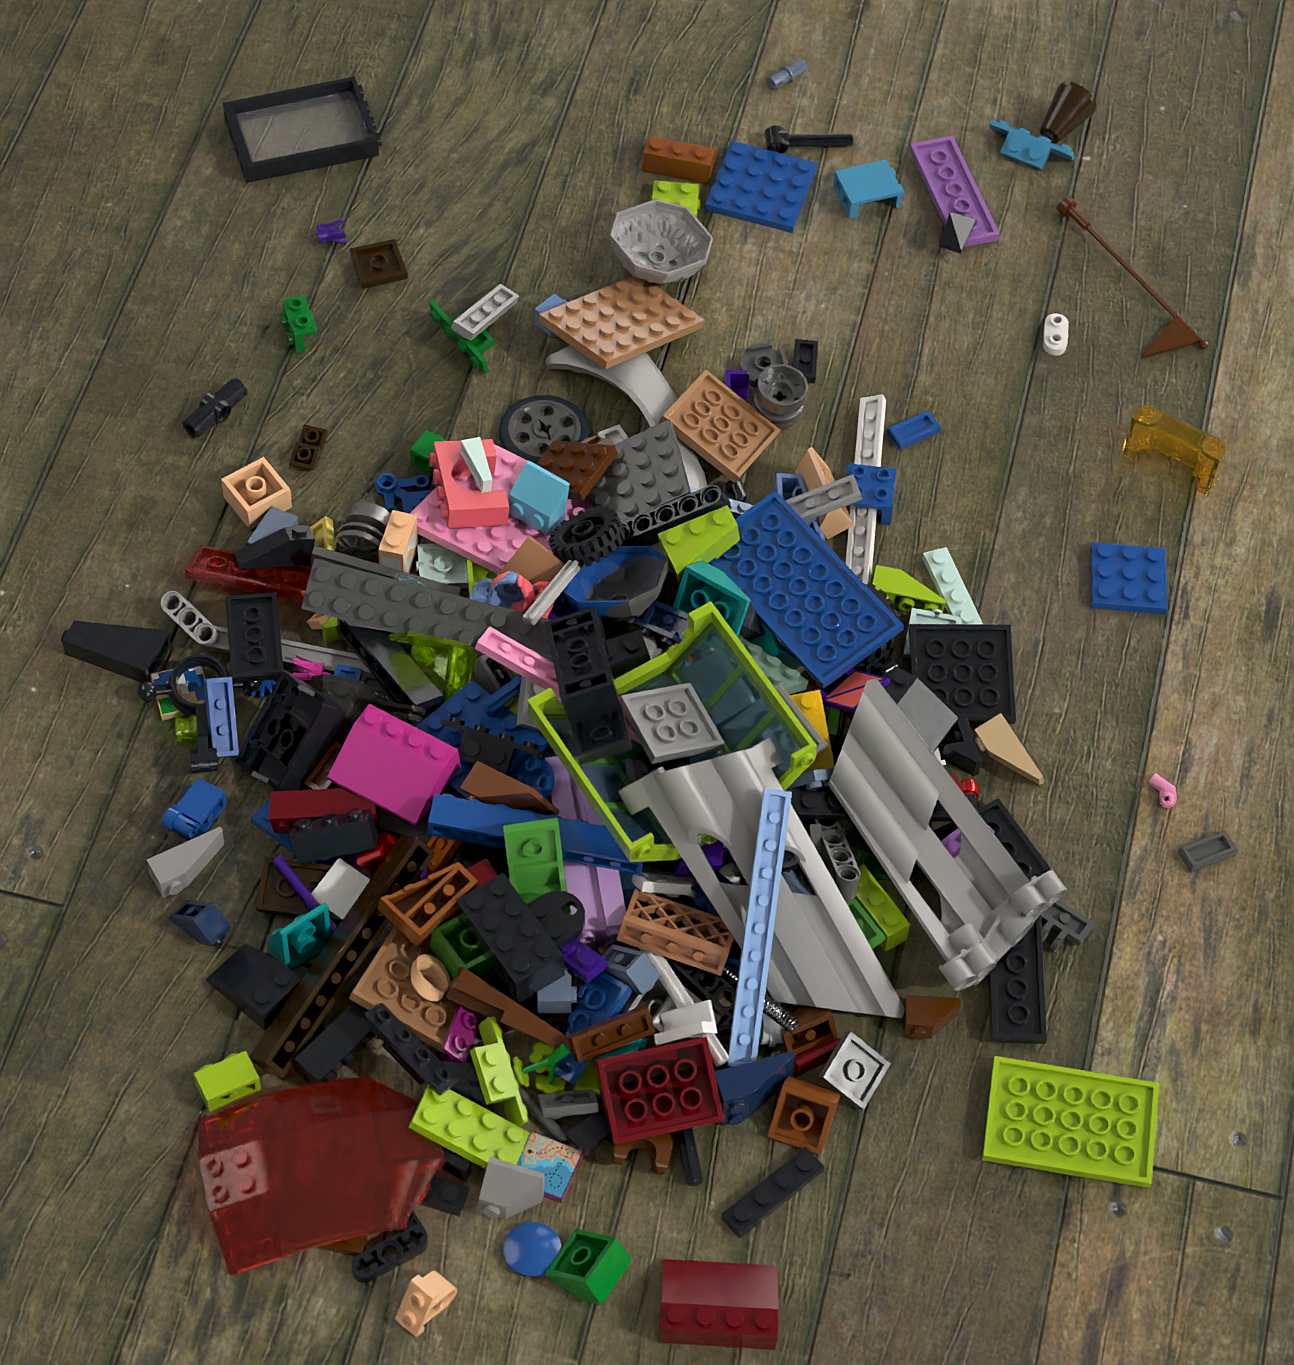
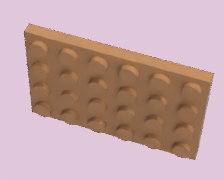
M633 276L540 313L538 322L605 370L703 328L705 321L694 311L663 292L659 287L654 286L647 280Z

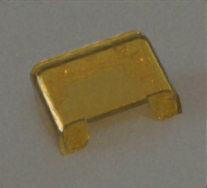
M1150 405L1141 406L1133 415L1122 454L1133 459L1138 452H1145V455L1149 456L1155 448L1195 468L1192 478L1199 480L1197 491L1209 496L1227 465L1226 445L1224 442Z

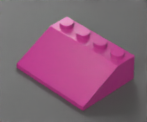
M369 704L354 723L327 778L333 783L417 826L432 806L434 794H441L461 767L458 749Z

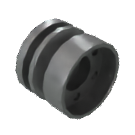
M784 364L772 365L764 369L759 375L752 407L779 429H787L795 425L801 417L807 394L808 384L806 378L796 368Z
M370 502L350 504L345 511L341 522L342 526L339 528L334 540L335 551L379 564L378 549L391 513L385 508Z

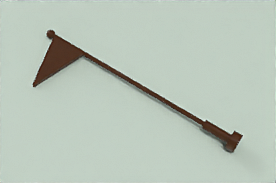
M1070 196L1062 199L1057 205V210L1063 216L1069 215L1083 230H1087L1174 317L1170 324L1143 353L1142 358L1198 343L1201 349H1206L1208 342L1202 340L1090 227L1091 224L1075 209L1077 203Z

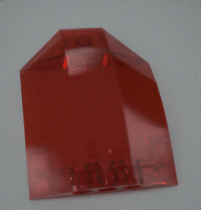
M356 1077L288 1089L200 1118L198 1159L210 1218L229 1274L233 1275L321 1245L398 1229L405 1230L417 1204L420 1205L429 1190L430 1181L436 1171L440 1170L446 1161L442 1145L408 1128L419 1102L369 1077Z

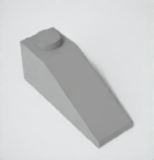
M221 827L147 859L149 874L163 898L168 895H175L181 892L183 888L188 887L222 848L224 837Z

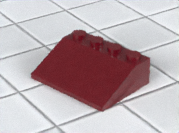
M707 1037L593 1060L598 1088L614 1144L724 1121Z
M663 1259L659 1343L776 1349L779 1314L778 1266Z

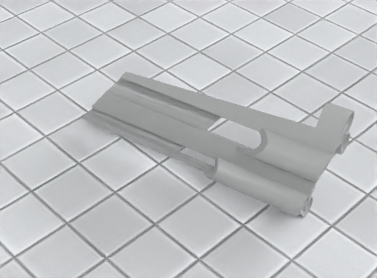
M878 679L867 680L828 785L947 962L943 966L940 964L938 968L955 991L972 985L975 986L997 965V961L1025 936L1041 913L1066 894L1067 888L1052 868L1041 876L1036 877L1035 875L1030 881ZM937 800L960 829L961 848L956 858L950 855L928 825ZM915 861L940 894L941 922L909 880Z
M770 737L747 750L665 771L662 766L618 791L631 815L648 806L651 808L741 949L763 788L783 791L771 769L783 760ZM790 803L784 850L793 852L817 896L791 892L781 874L766 988L776 1002L902 1018L905 1010L902 1002ZM702 833L708 834L720 840L729 849L749 886L719 882L696 841L697 835Z

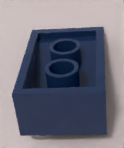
M794 1051L714 1072L724 1115V1121H719L720 1126L740 1124L782 1089L787 1077L792 1076L795 1061Z

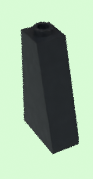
M74 621L70 628L63 632L61 638L65 655L141 683L151 681L150 674L157 671L171 647L169 631L84 621Z

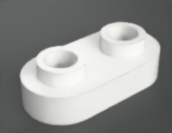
M1051 314L1045 319L1043 349L1050 355H1061L1065 352L1068 343V320L1061 314Z

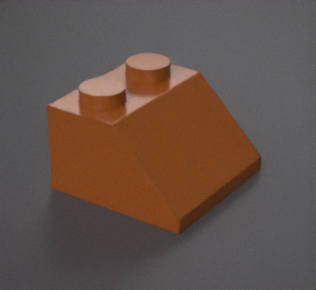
M788 1076L782 1086L767 1137L802 1149L806 1147L809 1151L821 1155L841 1094Z

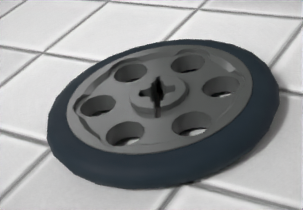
M536 395L516 402L506 411L499 425V439L502 447L534 464L543 455L536 452L538 448L548 449L553 441L568 440L569 442H582L590 437V426L583 412L572 402L551 395ZM543 410H550L553 412V414L550 416H543L540 412ZM527 417L531 422L522 424L518 420ZM563 421H570L573 425L570 427H563L560 425V423ZM540 428H542V429H544L546 432H548V435L545 434V432H543V431L540 432ZM520 436H525L529 440L526 443H519L516 439Z

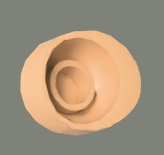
M423 954L418 956L412 963L410 971L413 987L423 998L429 1001L441 1000L450 985V978L446 967L438 958L432 955Z

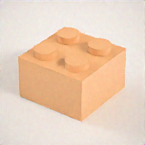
M264 457L221 479L223 497L249 530L260 524L271 506L283 511L292 508L290 488Z

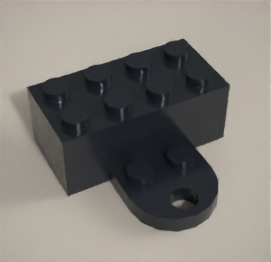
M502 873L456 900L459 922L517 1003L522 1002L565 976L564 955L559 949L577 938L585 926V909L582 902L574 894L565 891H551L526 904L505 874ZM567 906H573L577 909V912L573 915H565L562 910Z

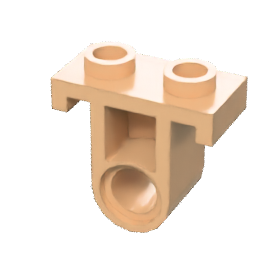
M435 1270L423 1278L417 1275L409 1283L395 1320L417 1337L424 1331V1324L451 1303L457 1293V1288Z

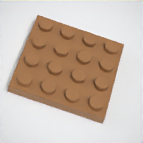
M707 370L696 379L658 421L662 423L669 419L679 439L734 483L738 481L781 431Z
M394 926L349 999L368 1010L383 1003L418 1039L444 1053L441 1050L457 1007L461 1004L444 997L438 1001H429L415 990L411 982L410 971L412 963L418 956L423 954L438 957L430 948L431 938L421 945L416 946L413 944L409 947L398 928ZM487 971L479 978L489 983L494 973ZM448 972L449 978H450V983H451V981L453 980V978H452V976L450 975V973Z

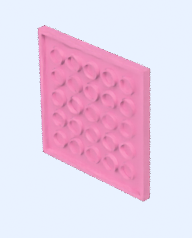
M494 444L497 458L495 474H491L493 479L491 490H505L507 499H509V493L528 461ZM473 475L463 476L455 480L458 485L465 489L481 491ZM437 487L410 513L417 515V534L496 574L501 572L529 535L553 554L548 541L551 538V533L545 535L510 514L508 515L507 525L448 528L446 518L441 517L442 501L437 500ZM588 493L583 501L567 499L565 520L568 521L569 516L572 514L574 516L578 515V512L581 510L586 512L587 508H593L590 493Z

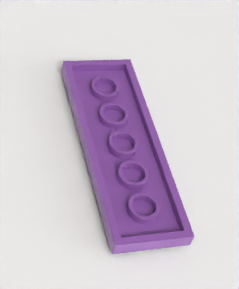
M949 136L910 144L911 155L944 225H946L950 212H956L976 219L964 247L999 240L1000 233L954 137Z

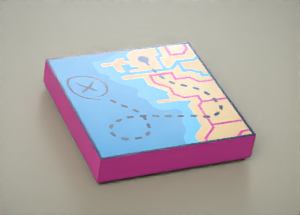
M531 1131L517 1165L544 1173V1197L562 1203L583 1157V1153L575 1147Z

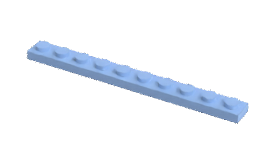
M763 788L727 1066L734 1067L756 1061L792 795V792Z

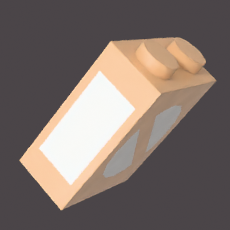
M392 510L378 549L380 565L411 573L418 553L417 515Z

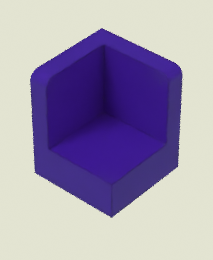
M725 370L724 384L748 403L749 371Z

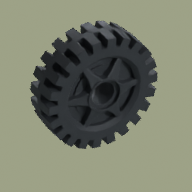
M596 506L595 509L592 507L587 508L586 512L581 510L578 512V515L574 516L572 514L569 516L568 521L563 520L560 522L561 526L554 528L555 532H551V538L548 541L553 555L566 564L568 560L573 562L576 560L579 563L578 566L582 568L584 564L588 567L594 561L596 563L600 562L602 557H609V552H615L617 550L616 546H621L622 540L625 539L624 534L626 533L614 509H609L607 506L603 508Z

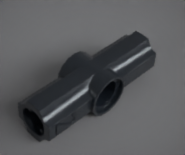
M237 378L231 379L215 394H206L202 398L199 408L182 422L183 428L187 431L188 435L193 438H199L216 422L220 424L226 421L232 408L248 394L243 382Z

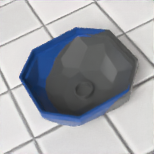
M616 546L617 550L609 552V557H602L600 562L596 563L594 561L588 567L584 564L562 591L561 595L575 612L595 607L602 623L619 621L634 623L635 618L639 619V616L658 597L669 569L670 561L651 546Z

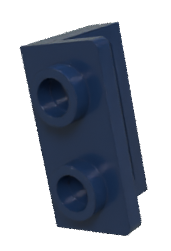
M654 600L643 620L635 618L634 623L640 627L642 634L653 638L654 635L661 637L660 641L668 646L679 645L684 639L682 633L688 628V614Z

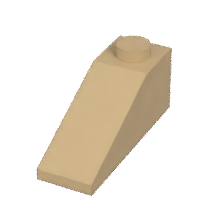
M1001 713L975 729L977 738L974 740L981 752L986 750L991 758L1038 785L1044 783L1042 774Z

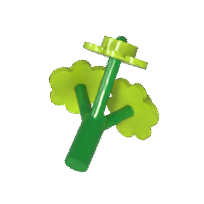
M535 1043L533 1045V1053L529 1056V1060L533 1064L524 1067L523 1062L517 1056L513 1057L514 1066L511 1068L514 1077L522 1085L528 1087V1072L535 1070L538 1073H542L546 1070L549 1071L547 1076L539 1075L536 1077V1088L542 1090L545 1094L564 1092L566 1080L557 1077L555 1071L556 1064L569 1053V1047L562 1044L554 1050V1046L547 1043Z

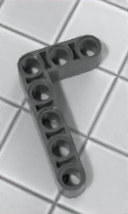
M804 820V825L820 824L823 862L844 900H853L857 894L860 870L842 830L846 829L850 820Z

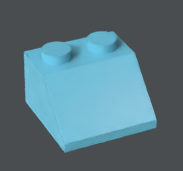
M528 461L509 493V514L548 535L556 526L561 524L560 522L565 520L570 483Z

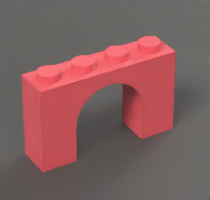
M493 439L481 440L490 473L495 474L497 455ZM461 441L434 442L433 452L429 453V465L434 467L433 482L438 484L437 500L442 501L441 517L446 518L447 527L465 528L507 525L509 503L506 491L491 490L482 493L481 491L468 490L455 482L456 479L472 475L460 453Z

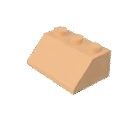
M812 447L807 449L795 472L796 474H801L806 490L809 492L835 480L830 468ZM846 506L817 517L819 529L823 531L827 539L854 526Z

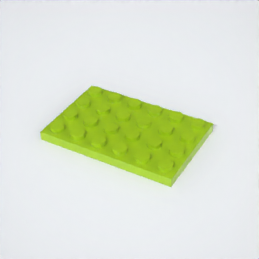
M994 1056L982 1160L1150 1188L1153 1174L1159 1083Z

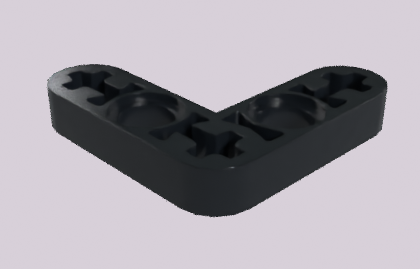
M383 1180L374 1188V1199L377 1201L378 1208L395 1235L358 1254L353 1259L351 1265L352 1275L360 1283H368L422 1254L428 1247V1234L399 1186L391 1180ZM382 1191L392 1192V1201L394 1202L392 1207L386 1196L382 1197ZM399 1211H404L409 1215V1219L401 1224L395 1222L393 1216ZM410 1237L420 1238V1244L410 1243ZM399 1242H402L403 1247L406 1246V1253H403L402 1246ZM387 1248H393L398 1252V1256L394 1260H386L382 1257L383 1251ZM375 1255L377 1256V1260L381 1265L380 1267H378L377 1262L374 1263ZM364 1263L365 1266H369L370 1272L365 1273L364 1270H360V1264Z

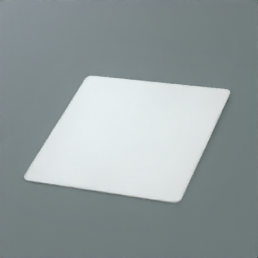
M338 859L311 894L318 903H326L331 912L344 919L370 879L343 860Z

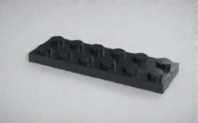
M1041 915L1035 920L1025 936L1015 946L1011 947L988 973L991 1042L1045 1044L1047 1041Z

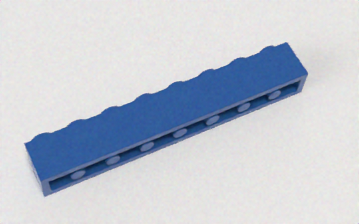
M434 794L428 820L427 835L506 850L503 832L504 825L558 818L563 861L619 870V872L641 875L643 862L629 861L605 825L589 824L587 821L580 819H564L555 814H538L529 809H512L503 804H486L477 799H460L451 794ZM624 830L632 843L646 835L637 830Z

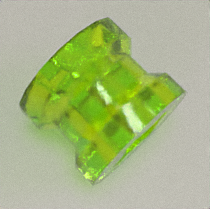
M191 715L189 718L175 716L177 742H183L185 739L197 741L196 715Z

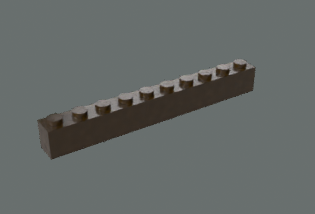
M400 835L250 1054V1060L267 1074L285 1077L295 1058L304 1049L390 922L378 909L380 898L398 892L409 884H415L436 854L418 837Z

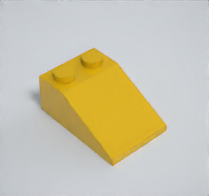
M820 690L790 695L828 744V747L816 756L814 762L803 773L812 770L835 768Z

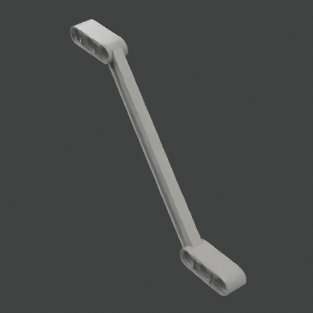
M169 591L163 595L160 602L162 609L197 643L208 651L230 653L228 628L214 626L178 592ZM179 602L177 608L173 609V606ZM196 617L194 623L189 625L191 619ZM210 633H212L211 638H210L209 640L205 641L207 635H209ZM281 639L283 664L296 666L293 663V659H298L296 657L298 655L312 662L324 663V672L335 674L337 664L361 668L365 672H370L355 653ZM419 666L423 672L428 674L430 681L436 688L442 691L443 696L448 700L466 686L450 670L440 671ZM453 680L452 686L445 689L446 683Z

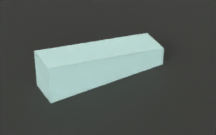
M480 437L461 440L460 453L482 493L491 491L493 479Z

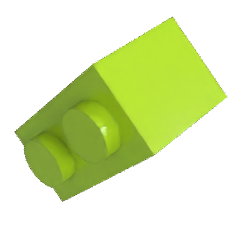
M246 1051L230 1054L223 1061L214 1065H205L198 1072L194 1073L196 1087L209 1113L261 1090L259 1076Z

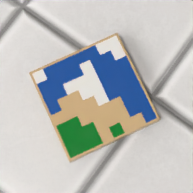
M202 666L188 669L178 680V693L184 700L191 703H206L205 675ZM173 669L150 674L151 681L155 685L167 684ZM169 694L156 696L162 721L185 716L171 703Z

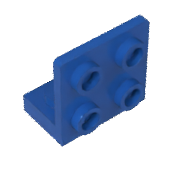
M848 464L846 477L854 475L862 496V500L848 506L876 508L877 514H882L881 524L890 525L897 468Z

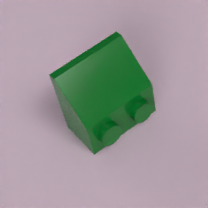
M575 1229L546 1270L545 1275L580 1300L602 1305L631 1263L632 1258L616 1237Z

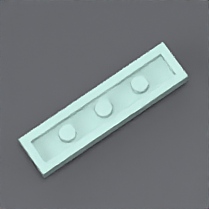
M947 547L923 553L922 559L940 597L946 600L945 608L948 614L962 617L961 624H983Z

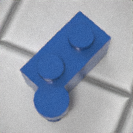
M198 778L193 785H189L186 788L183 798L179 803L174 804L166 811L162 818V826L187 840L205 834L227 806L225 792Z

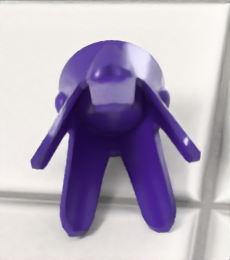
M343 219L330 224L317 225L318 234L311 235L312 237L318 236L320 244L328 241L347 243L345 240H338L346 238L344 230H331L343 225Z

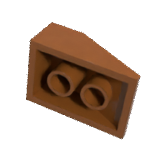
M479 761L475 763L460 787L468 794L467 800L477 799L482 803L491 805L503 804L517 810L529 809L543 815H558L560 811L533 788Z

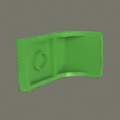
M558 818L504 825L503 832L509 880L524 902L528 904L551 891L567 892ZM570 906L562 910L565 915H571Z

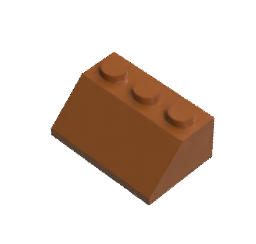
M648 136L643 152L642 171L709 184L718 149Z

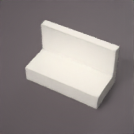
M711 1000L661 1013L664 1032L654 1034L657 1046H663L716 1034L717 1029Z

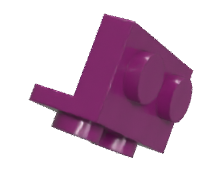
M463 1005L457 1007L441 1048L444 1053H442L440 1061L465 1063L482 1018Z

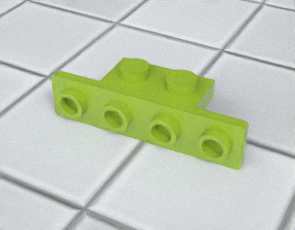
M495 1016L488 1017L478 1025L484 1046L473 1048L470 1051L486 1105L502 1101L507 1120L521 1127L528 1122L527 1109L522 1103L518 1090L519 1084L514 1077L510 1065V1056L502 1040L501 1028L497 1024Z

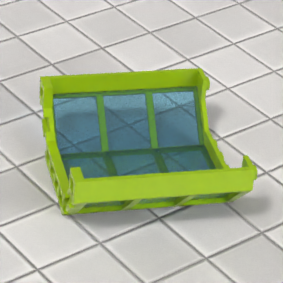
M712 602L688 613V628L682 633L684 639L677 647L671 645L665 653L614 680L619 696L691 683L725 744L722 750L689 756L690 765L747 750L770 737L783 760L771 769L783 791H785L816 759L817 745ZM551 687L528 699V714L629 861H666L681 858V855L651 808L648 806L631 815L618 793L622 788L637 781L635 760L649 759L642 745L631 739L633 749L580 765L564 706L556 701V694ZM703 833L698 834L696 837L700 847L706 843L712 844L718 840L711 835Z

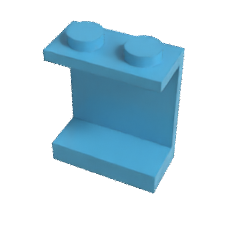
M886 159L835 171L833 187L849 219L858 217L860 204L891 198L895 208H900L901 199L904 197L903 186L898 184L893 168H890Z

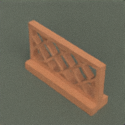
M635 888L623 918L617 940L721 976L734 937L731 932L720 934L716 929L720 927L729 931L721 917L648 892H641ZM637 899L649 903L650 906L642 907ZM664 910L673 911L676 915L668 916ZM656 912L660 918L652 920L648 914ZM690 919L699 920L701 924L694 925ZM682 921L686 927L679 929L674 923ZM708 930L712 936L704 937L701 931Z

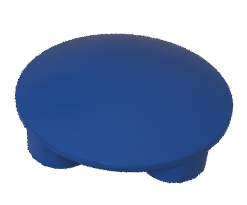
M535 756L528 757L517 768L515 773L509 776L533 788L545 799L549 798L553 790L554 772L551 765L546 760Z
M527 1222L516 1226L508 1234L504 1243V1256L508 1267L525 1276H546V1270L561 1250L560 1239L555 1231L539 1222Z

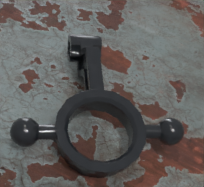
M200 654L186 657L177 663L167 684L155 685L151 681H145L139 685L137 690L138 696L144 701H152L157 695L169 694L171 703L178 711L189 717L196 718L197 750H190L192 774L219 771L217 748H210L206 703L197 704L184 700L177 691L178 680L188 669L197 666L209 667L215 670L221 678L230 677L227 669L217 659L209 655ZM262 680L232 683L233 689L244 688L249 692H255L261 687Z

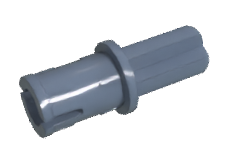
M802 59L789 67L783 66L779 72L767 78V84L771 90H776L787 82H793L794 77L806 71L808 66Z

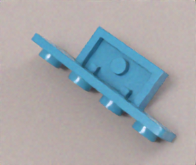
M998 119L997 122L990 120L989 126L991 130L1007 136L1000 151L1001 155L1039 170H1043L1050 153L1070 161L1074 160L1072 148L1065 144H1059L1058 146L1050 143L1051 140L1039 135L1037 138L1030 135V132L1020 127L1018 129L1009 127L1010 124Z

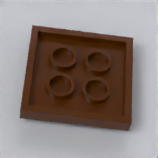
M553 441L536 465L570 483L568 499L583 501L617 456L618 452L613 445Z

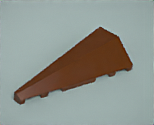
M459 968L448 987V991L443 996L444 998L457 1002L487 1017L495 1016L496 1021L556 1048L565 1044L569 1047V1054L574 1056L570 1040L567 1036L466 968Z

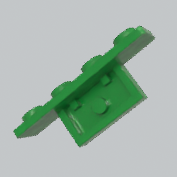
M431 300L429 302L431 309L429 315L435 324L440 323L447 338L455 340L458 350L463 355L466 353L470 357V363L476 370L480 369L485 375L489 373L487 361L482 356V353L495 346L494 339L486 330H483L471 341L460 336L451 327L454 320L464 312L450 319L436 302Z

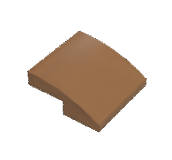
M529 535L498 575L507 571H513L531 584H535L538 581L551 582L565 563Z

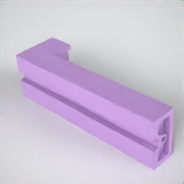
M559 757L545 758L554 772V786L549 796V802L560 810L558 816L569 820H585L589 824L605 825ZM582 769L601 799L607 805L601 769ZM563 861L567 892L574 894L582 902L585 909V926L576 939L593 951H595V948L618 942L617 937L626 913L619 870ZM570 906L571 915L577 912V909L573 906Z

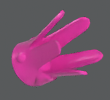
M296 655L298 659H293V663L296 665L295 670L303 673H292V675L302 681L312 680L321 683L323 674L330 675V673L324 672V663L312 662Z

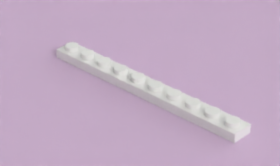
M883 394L860 398L854 464L881 467L886 399ZM851 506L850 517L854 526L848 530L846 565L864 584H868V582L871 583L877 509Z

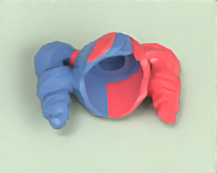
M507 571L497 575L494 580L489 578L479 580L473 586L469 599L525 613L550 582L538 581L535 584H531L518 573ZM554 603L549 607V609L545 612L542 618H548L550 611L553 609Z

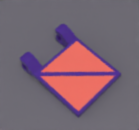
M851 668L841 676L842 682L828 694L819 688H814L812 691L820 690L825 706L855 714L867 680L878 679L884 688L890 681L889 678Z

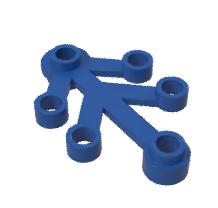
M384 473L375 481V490L379 495L384 496L385 508L390 513H392V510L398 511L394 506V496L402 501L404 513L410 514L433 491L428 490L429 479L425 475L397 480L394 475ZM415 487L417 492H406L403 489Z

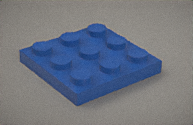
M1092 542L1090 547L1091 608L1166 614V548Z

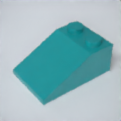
M702 560L686 566L673 608L688 614L712 602L738 637L750 599L723 571Z
M323 903L307 914L297 916L291 924L283 929L279 928L273 931L267 938L268 952L272 957L293 971L319 955L331 938L328 905Z

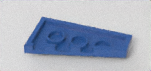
M603 971L589 983L585 982L584 986H580L577 994L579 1000L575 1011H571L567 1021L569 1027L565 1036L568 1037L572 1033L617 1016L632 994L633 989ZM568 1053L556 1064L555 1074L574 1085L590 1059L578 1063L575 1056Z

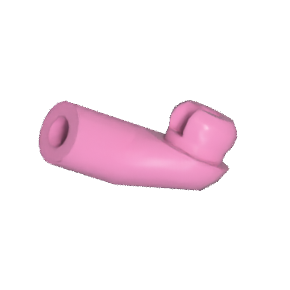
M1157 773L1154 774L1149 784L1159 791L1161 805L1165 808L1173 807L1177 801L1175 786Z

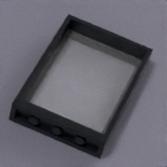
M355 76L224 102V120L245 182L250 183L379 156V146H382L381 136L379 132H375L376 124L374 117L369 116L370 108L368 101L363 100L364 91L362 85L357 84Z

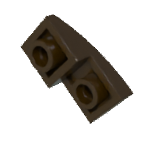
M304 424L299 442L295 443L289 465L314 471L325 446L328 430Z

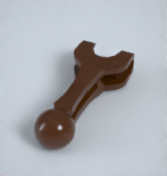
M655 1038L648 1041L645 1049L659 1047L655 1043ZM664 1133L619 1144L613 1143L611 1163L623 1165L629 1151L632 1149H642L651 1157V1171L664 1175L669 1164L673 1145L669 1133Z

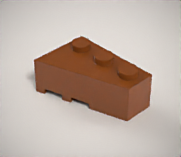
M457 862L427 876L422 881L413 885L409 884L398 892L381 897L378 909L408 939L418 946L457 909V899L476 889L478 880Z

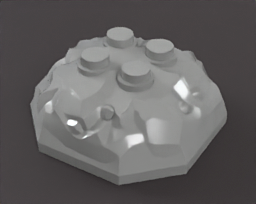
M657 199L617 212L609 238L617 259L623 263V267L633 277L657 284L675 283L693 276L706 264L713 237L688 207Z

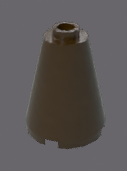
M1062 82L1056 89L1040 128L1041 136L1050 139V143L1057 144L1092 116L1097 109L1096 101L1094 103L1091 101V93L1077 83L1070 82L1068 85Z

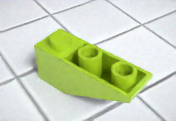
M876 565L872 584L876 586L875 589H881L887 594L886 599L890 598L893 601L895 609H900L904 612H911L912 608L927 611L939 609L944 613L946 600L904 571Z

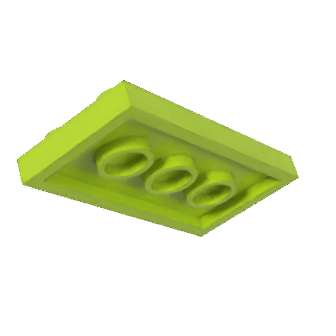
M427 1085L408 1128L487 1169L490 1157L517 1165L530 1132L452 1090H448L440 1096L429 1085Z

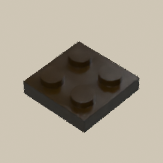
M395 239L350 248V256L362 289L408 279V272Z

